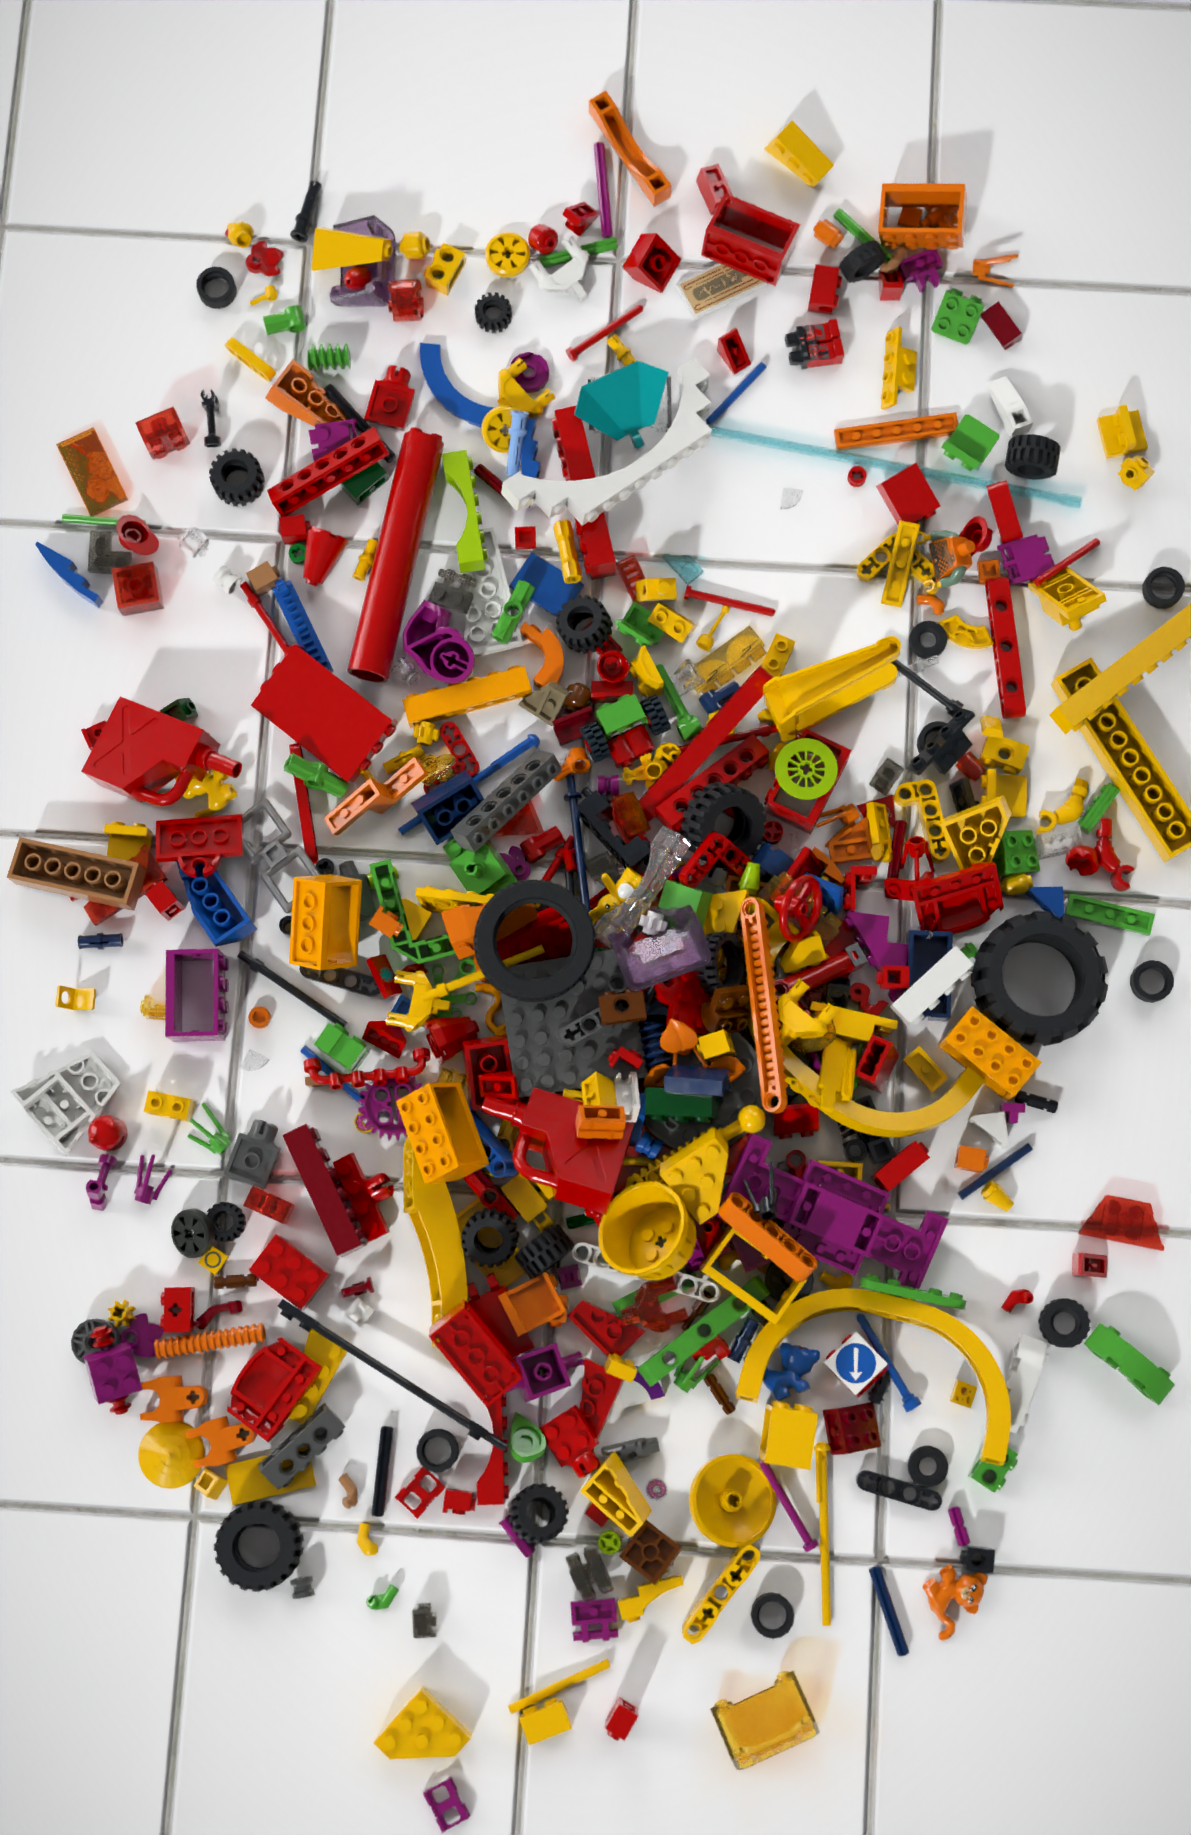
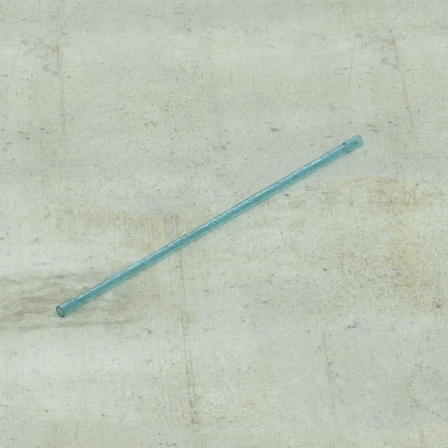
M706 423L712 429L710 436L893 472H900L912 465ZM919 466L925 478L985 490H987L986 486L1000 482ZM1008 483L1011 495L1057 503L1071 508L1080 509L1082 496L1061 494Z

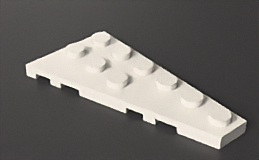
M494 527L480 529L484 530L485 543H481L482 549L486 548L488 561L484 562L485 570L469 572L464 639L473 649L475 657L523 646L519 625H517L508 645L502 644L491 637L504 611V605L511 597ZM511 609L508 614L515 616V609Z

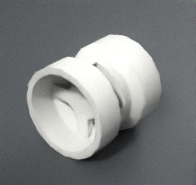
M224 565L216 571L212 582L217 586H222L223 590L228 595H231L238 589L242 579L237 574H232L231 570Z

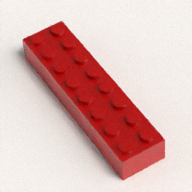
M576 406L554 410L555 418L551 419L554 439H556L557 453L561 459V470L565 481L596 477L583 421L574 415ZM604 512L599 514L596 520L587 522L583 526L574 517L576 534L579 535V547L584 558L585 573L590 574L591 580L616 575V560Z

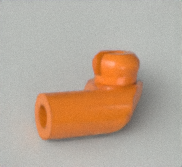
M916 595V605L932 606L935 615H942L944 613L945 603L936 595Z

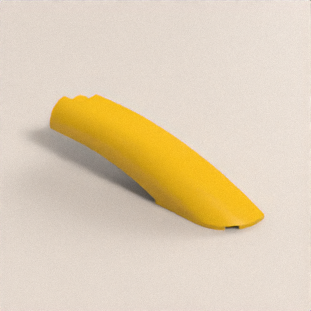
M407 1136L403 1150L404 1213H408L423 1253L429 1280L431 1323L433 1325L462 1300L465 1299L468 1302L465 1259L461 1246L460 1230L446 1182L425 1184L409 1137Z

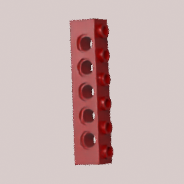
M372 427L269 488L267 492L280 516L285 517L390 454L375 427Z
M751 734L657 806L655 817L671 834H674L677 830L679 832L682 831L681 823L685 819V817H682L684 812H678L677 809L684 808L687 810L689 800H693L694 794L698 790L703 791V787L708 784L727 782L737 786L742 780L743 782L747 781L758 768L762 769L768 764L770 750L754 734ZM742 759H749L750 762H743ZM733 771L735 774L728 775L725 772Z

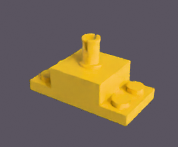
M1068 567L1040 586H1036L1034 580L1028 582L1029 590L1039 597L1043 612L1062 626L1068 624L1071 631L1081 629L1083 625L1080 618L1099 609V605L1107 601L1105 593Z
M812 1001L808 1010L813 1017L817 1018L828 1004ZM834 1006L840 1012L828 1024L824 1037L829 1033L847 1041V1048L852 1049L853 1044L860 1045L862 1043L866 1047L873 1031H875V1035L887 1037L888 1034L891 1035L897 1029L898 1021Z

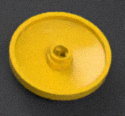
M726 1454L709 1460L696 1473L690 1487L689 1508L695 1525L707 1539L720 1546L743 1547L756 1542L767 1532L776 1512L777 1499L775 1491L759 1463L744 1455Z

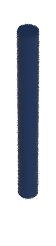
M1029 1143L1025 1144L959 1191L957 1194L960 1199H965L1033 1150Z

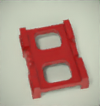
M423 1466L414 1475L415 1479L407 1485V1488L403 1487L394 1497L416 1519L427 1509L426 1506H429V1503H432V1500L435 1497L437 1498L446 1488L444 1484ZM426 1475L432 1477L437 1483L431 1492H427L420 1485V1481ZM410 1492H414L421 1499V1503L416 1509L410 1508L404 1501Z

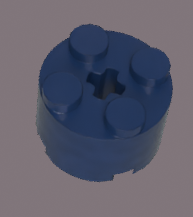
M763 842L751 860L753 863L760 864V877L764 879L762 882L771 884L770 888L773 889L774 885L777 886L794 860L779 848L772 850L770 849L772 844Z

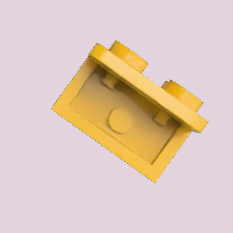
M987 769L984 775L981 776L983 796H981L980 804L1004 795L1012 813L1011 817H1025L1027 778L1023 775L996 774V769Z
M112 821V824H105L104 833L109 836L107 856L137 862L148 872L153 832L145 824L141 823L125 826L123 822Z

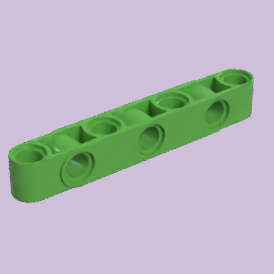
M758 1275L740 1287L759 1302L770 1294ZM734 1294L730 1295L639 1366L637 1370L650 1387L748 1312L751 1307L744 1302L743 1309H737L734 1306L736 1296ZM702 1324L707 1325L710 1329L707 1337L699 1334V1327ZM667 1351L672 1352L675 1356L674 1362L670 1365L666 1364L663 1360V1356Z

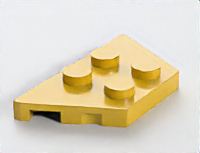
M749 890L712 895L699 941H703V938L710 933L732 932L735 935L738 927L737 922L741 918L740 906L744 899L749 896Z

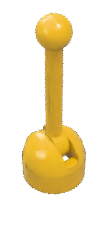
M724 605L722 607V612L710 632L703 633L698 637L695 643L700 649L707 652L711 650L714 644L712 635L724 615L729 613V606Z

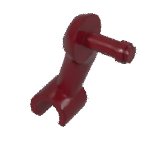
M240 1300L212 1305L192 1323V1326L203 1330L208 1326L213 1317L220 1312L228 1310L230 1314L242 1312V1303Z

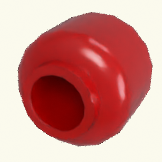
M537 224L529 232L528 243L534 250L542 254H548L556 248L558 234L553 228L545 224Z

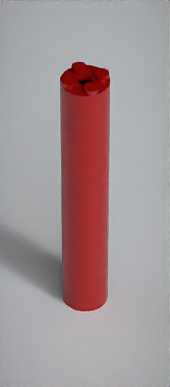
M416 427L410 428V431L403 435L347 672L350 675L375 683H386L389 680L444 448L441 435L424 433Z

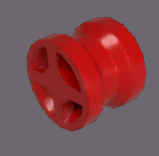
M777 821L765 823L764 826H766L767 833H763V841L772 845L779 843L784 832L782 825Z

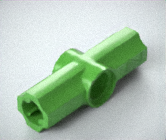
M518 581L509 601L504 605V611L491 635L496 641L508 645L518 623L522 621L523 613L535 591V587L530 583ZM511 609H517L519 611V613L515 616H511L508 614V612Z
M294 753L289 755L283 767L284 771L304 780V784L308 788L323 790L339 799L343 797L349 785L343 778L329 772L326 765L319 762H309Z

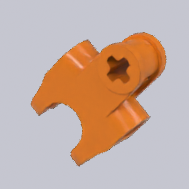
M182 1375L158 1377L150 1381L141 1382L142 1389L155 1391L159 1395L160 1402L154 1411L140 1413V1420L160 1423L184 1421V1409L203 1407L208 1401V1391L199 1385L183 1386ZM191 1395H199V1399L195 1401L191 1399Z
M227 1416L204 1422L200 1426L186 1432L187 1438L203 1436L210 1442L211 1449L209 1454L202 1459L194 1461V1467L219 1466L238 1460L236 1448L254 1442L257 1434L243 1423L229 1426ZM243 1428L245 1431H249V1435L246 1436V1440L245 1437H240V1433L243 1432Z

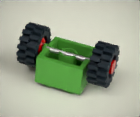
M626 694L621 696L618 702L601 705L598 708L599 710L596 711V721L580 728L586 748L593 761L597 763L611 756L608 744L606 743L609 740L641 725L645 726V723L649 725L654 736L671 730V725L666 711L656 694L641 700L640 703L635 694L631 696Z

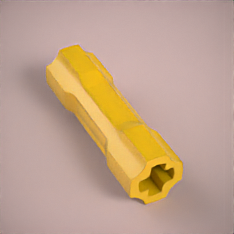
M559 520L554 523L553 529L558 544L563 579L567 584L578 583L581 581L582 573L577 559L572 524L569 520Z

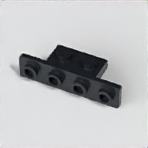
M964 708L957 711L953 718L939 730V733L925 745V748L911 760V763L906 767L907 771L919 776L932 763L939 773L945 775L973 745L962 730L975 717V713Z

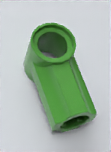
M299 305L289 306L285 308L284 312L263 316L267 335L284 331L297 333L306 329L303 310Z

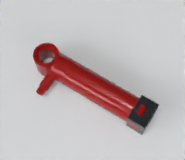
M857 942L844 948L842 952L821 961L819 965L810 966L782 980H775L776 983L773 985L781 995L787 994L798 979H801L810 987L807 990L809 991L846 973L851 974L863 968L868 960Z

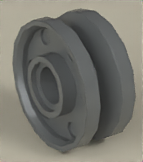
M97 1318L88 1319L79 1324L74 1330L71 1338V1349L81 1363L85 1364L84 1355L101 1350L93 1347L92 1341L94 1338L90 1337V1334L97 1327L107 1326V1328L112 1329L109 1337L115 1338V1341L110 1347L121 1344V1334L112 1322Z

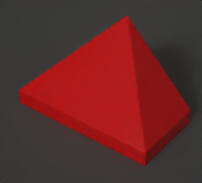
M386 1020L369 1021L362 1036L363 1040L400 1059L407 1043L401 1027L386 1025Z

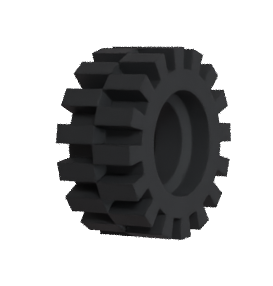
M488 292L487 297L483 294L481 296L482 300L478 299L477 305L475 304L476 322L481 329L485 328V332L492 330V333H495V330L498 329L500 333L503 327L506 329L508 324L511 323V304L508 298L505 299L503 294L499 296L498 292H495L494 296H492L491 292ZM490 307H498L501 310V315L495 319L488 318L485 313Z
M219 1202V1204L212 1205L213 1207L207 1211V1216L213 1224L215 1240L232 1242L234 1239L239 1238L240 1234L245 1230L244 1225H246L244 1219L246 1217L242 1213V1209L229 1202ZM227 1213L232 1216L233 1225L229 1230L222 1231L217 1226V1219L220 1215Z

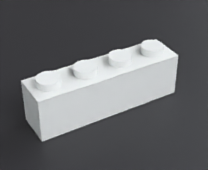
M955 945L889 1008L907 1026L911 1023L916 1025L925 1017L922 1013L927 1008L932 1010L941 1002L938 998L943 993L947 996L956 988L954 983L959 978L963 981L972 973L970 968L974 964Z

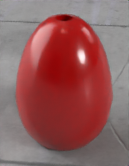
M361 265L350 268L344 277L345 285L353 291L365 290L372 281L370 270Z

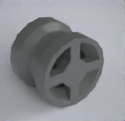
M313 1576L290 1580V1584L294 1589L293 1599L315 1595V1590L311 1585Z

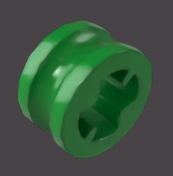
M297 543L290 547L289 557L293 563L298 565L304 564L306 551L304 545ZM299 550H301L302 554L304 555H299V557L296 558L294 552L298 553Z

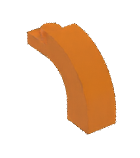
M524 622L520 627L521 635L540 648L545 656L543 667L533 679L534 685L539 689L551 681L559 685L564 673V656L559 640L548 628L541 634V630L537 626Z

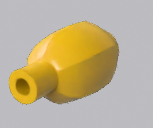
M1025 873L1006 876L999 883L1001 891L1007 895L1023 894L1033 887L1031 875L1027 876Z

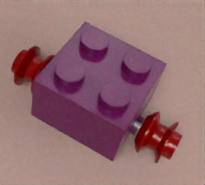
M100 1326L93 1330L94 1332L90 1334V1337L96 1338L93 1347L101 1350L84 1355L83 1357L95 1400L98 1404L112 1403L113 1407L110 1408V1412L121 1415L128 1412V1408L132 1406L130 1402H126L129 1394L143 1389L132 1347L128 1342L110 1347L115 1341V1338L109 1337L112 1329L107 1328V1326Z

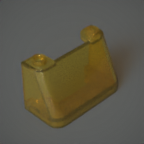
M794 1670L779 1673L774 1681V1686L735 1704L723 1699L716 1702L714 1707L710 1708L736 1770L749 1768L820 1733Z

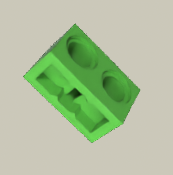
M1007 1448L1003 1466L980 1461L979 1457L968 1476L994 1493L996 1490L1000 1491L1006 1482L1004 1478L1008 1470L1012 1471L1018 1462L1016 1459L1018 1454ZM987 1470L994 1472V1479L991 1482L984 1480V1473Z

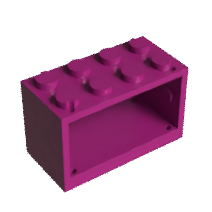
M218 948L166 950L165 1037L173 1042L225 1041V1035L229 1034V1024L225 1022V1014L229 1013V1002L225 1001V992L229 991V981L225 979V971L229 970V959L225 958V955ZM214 960L213 1031L192 1030L191 1032H182L183 961Z

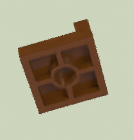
M646 1520L619 1557L656 1586L664 1574L669 1572L670 1566L674 1565V1560L683 1548Z

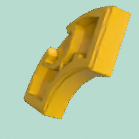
M958 614L938 622L946 631L947 638L959 646L970 649H983L993 646L992 639L985 625L978 627L968 625L960 619Z

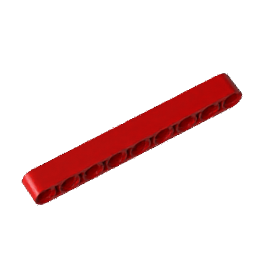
M760 665L643 794L633 808L648 822L655 817L656 807L684 785L763 697L764 684L774 677Z

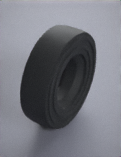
M923 621L911 630L909 645L916 656L923 659H933L944 651L947 645V634L944 628L937 622ZM923 633H932L936 638V644L932 647L923 646L920 642V636Z
M921 1446L915 1449L909 1456L907 1468L914 1482L923 1487H934L942 1483L946 1478L948 1461L944 1453L938 1448ZM930 1457L936 1462L937 1468L932 1475H924L920 1471L919 1464L923 1458Z

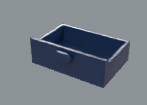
M672 1065L664 1076V1092L722 1096L730 1086V1069Z

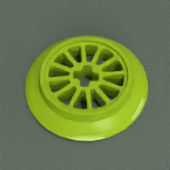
M801 738L788 743L779 752L775 762V774L779 785L789 795L798 799L811 800L823 796L832 788L837 778L838 767L834 754L825 744L815 739ZM799 753H804V760L801 759ZM807 753L813 754L812 758L809 761L807 759ZM795 756L799 763L795 762L791 758ZM815 756H817L820 759L819 761L812 763V760ZM788 763L797 768H788ZM822 763L824 768H816L815 766ZM805 765H808V769L812 770V772H808L805 775L800 767L803 768ZM788 772H797L792 776L788 775ZM815 772H823L824 776L822 777ZM799 776L800 778L797 784H795L792 779ZM813 777L820 780V782L817 784ZM802 779H804V787L799 786ZM808 779L810 780L811 784L813 785L812 787H808V786H807V784H808Z

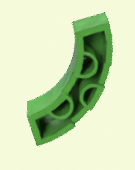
M1099 1323L1084 1345L1095 1356L1124 1375L1142 1395L1160 1405L1175 1386L1169 1379L1171 1374L1162 1367L1158 1368L1142 1353L1119 1336L1121 1333L1111 1325L1107 1328Z

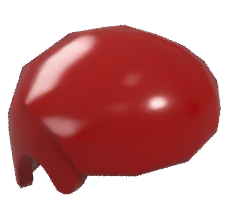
M617 650L605 651L598 658L597 671L604 681L614 684L623 681L627 677L629 663L621 652Z
M1079 845L1071 848L1066 853L1065 863L1070 871L1076 869L1080 876L1092 875L1098 871L1099 858L1096 850L1093 848Z

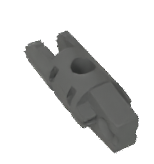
M644 1437L604 1446L601 1448V1452L604 1456L611 1455L615 1450L621 1462L625 1463L659 1452L660 1447L657 1437L647 1439Z

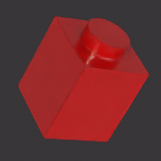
M304 514L279 517L281 537L284 544L307 541V532L311 523L310 520L306 521Z

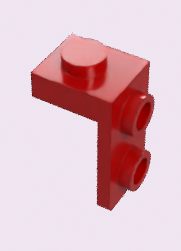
M925 871L918 881L887 877L884 880L885 897L888 899L914 901L911 887L927 877L933 879L934 872Z

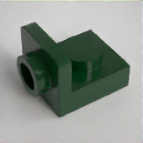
M190 698L177 699L160 710L161 713L184 722L198 717L196 706Z

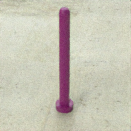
M762 1460L759 1461L762 1471L804 1542L803 1549L805 1552L813 1550L819 1545L818 1541L811 1538L771 1466Z

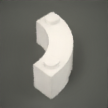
M1021 1334L1014 1347L1008 1370L1010 1374L1006 1382L1011 1407L1010 1432L1015 1434L1020 1426L1024 1427L1028 1418L1026 1412L1032 1400L1042 1366L1046 1365L1049 1354L1046 1353L1047 1343Z

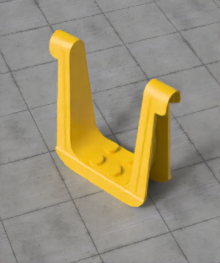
M888 636L876 641V644L781 677L775 676L763 686L764 703L778 729L781 740L783 742L795 740L798 732L802 734L805 728L811 729L877 691L885 690L894 685L898 671L891 662L895 661L900 655L901 643L899 639L895 636Z

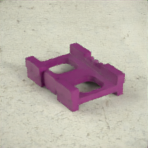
M451 1776L423 1792L428 1806L432 1807L431 1809L435 1817H437L436 1822L442 1833L469 1819L471 1816L465 1803L462 1804V1799H460L458 1792H456L457 1787ZM441 1786H445L449 1793V1798L441 1803H437L432 1792ZM455 1807L460 1815V1819L452 1824H448L443 1813Z

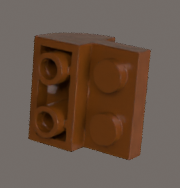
M747 984L716 988L711 1001L702 1003V1021L710 1034L720 1030H725L728 1033L744 1031L751 1013L745 1008L750 996Z

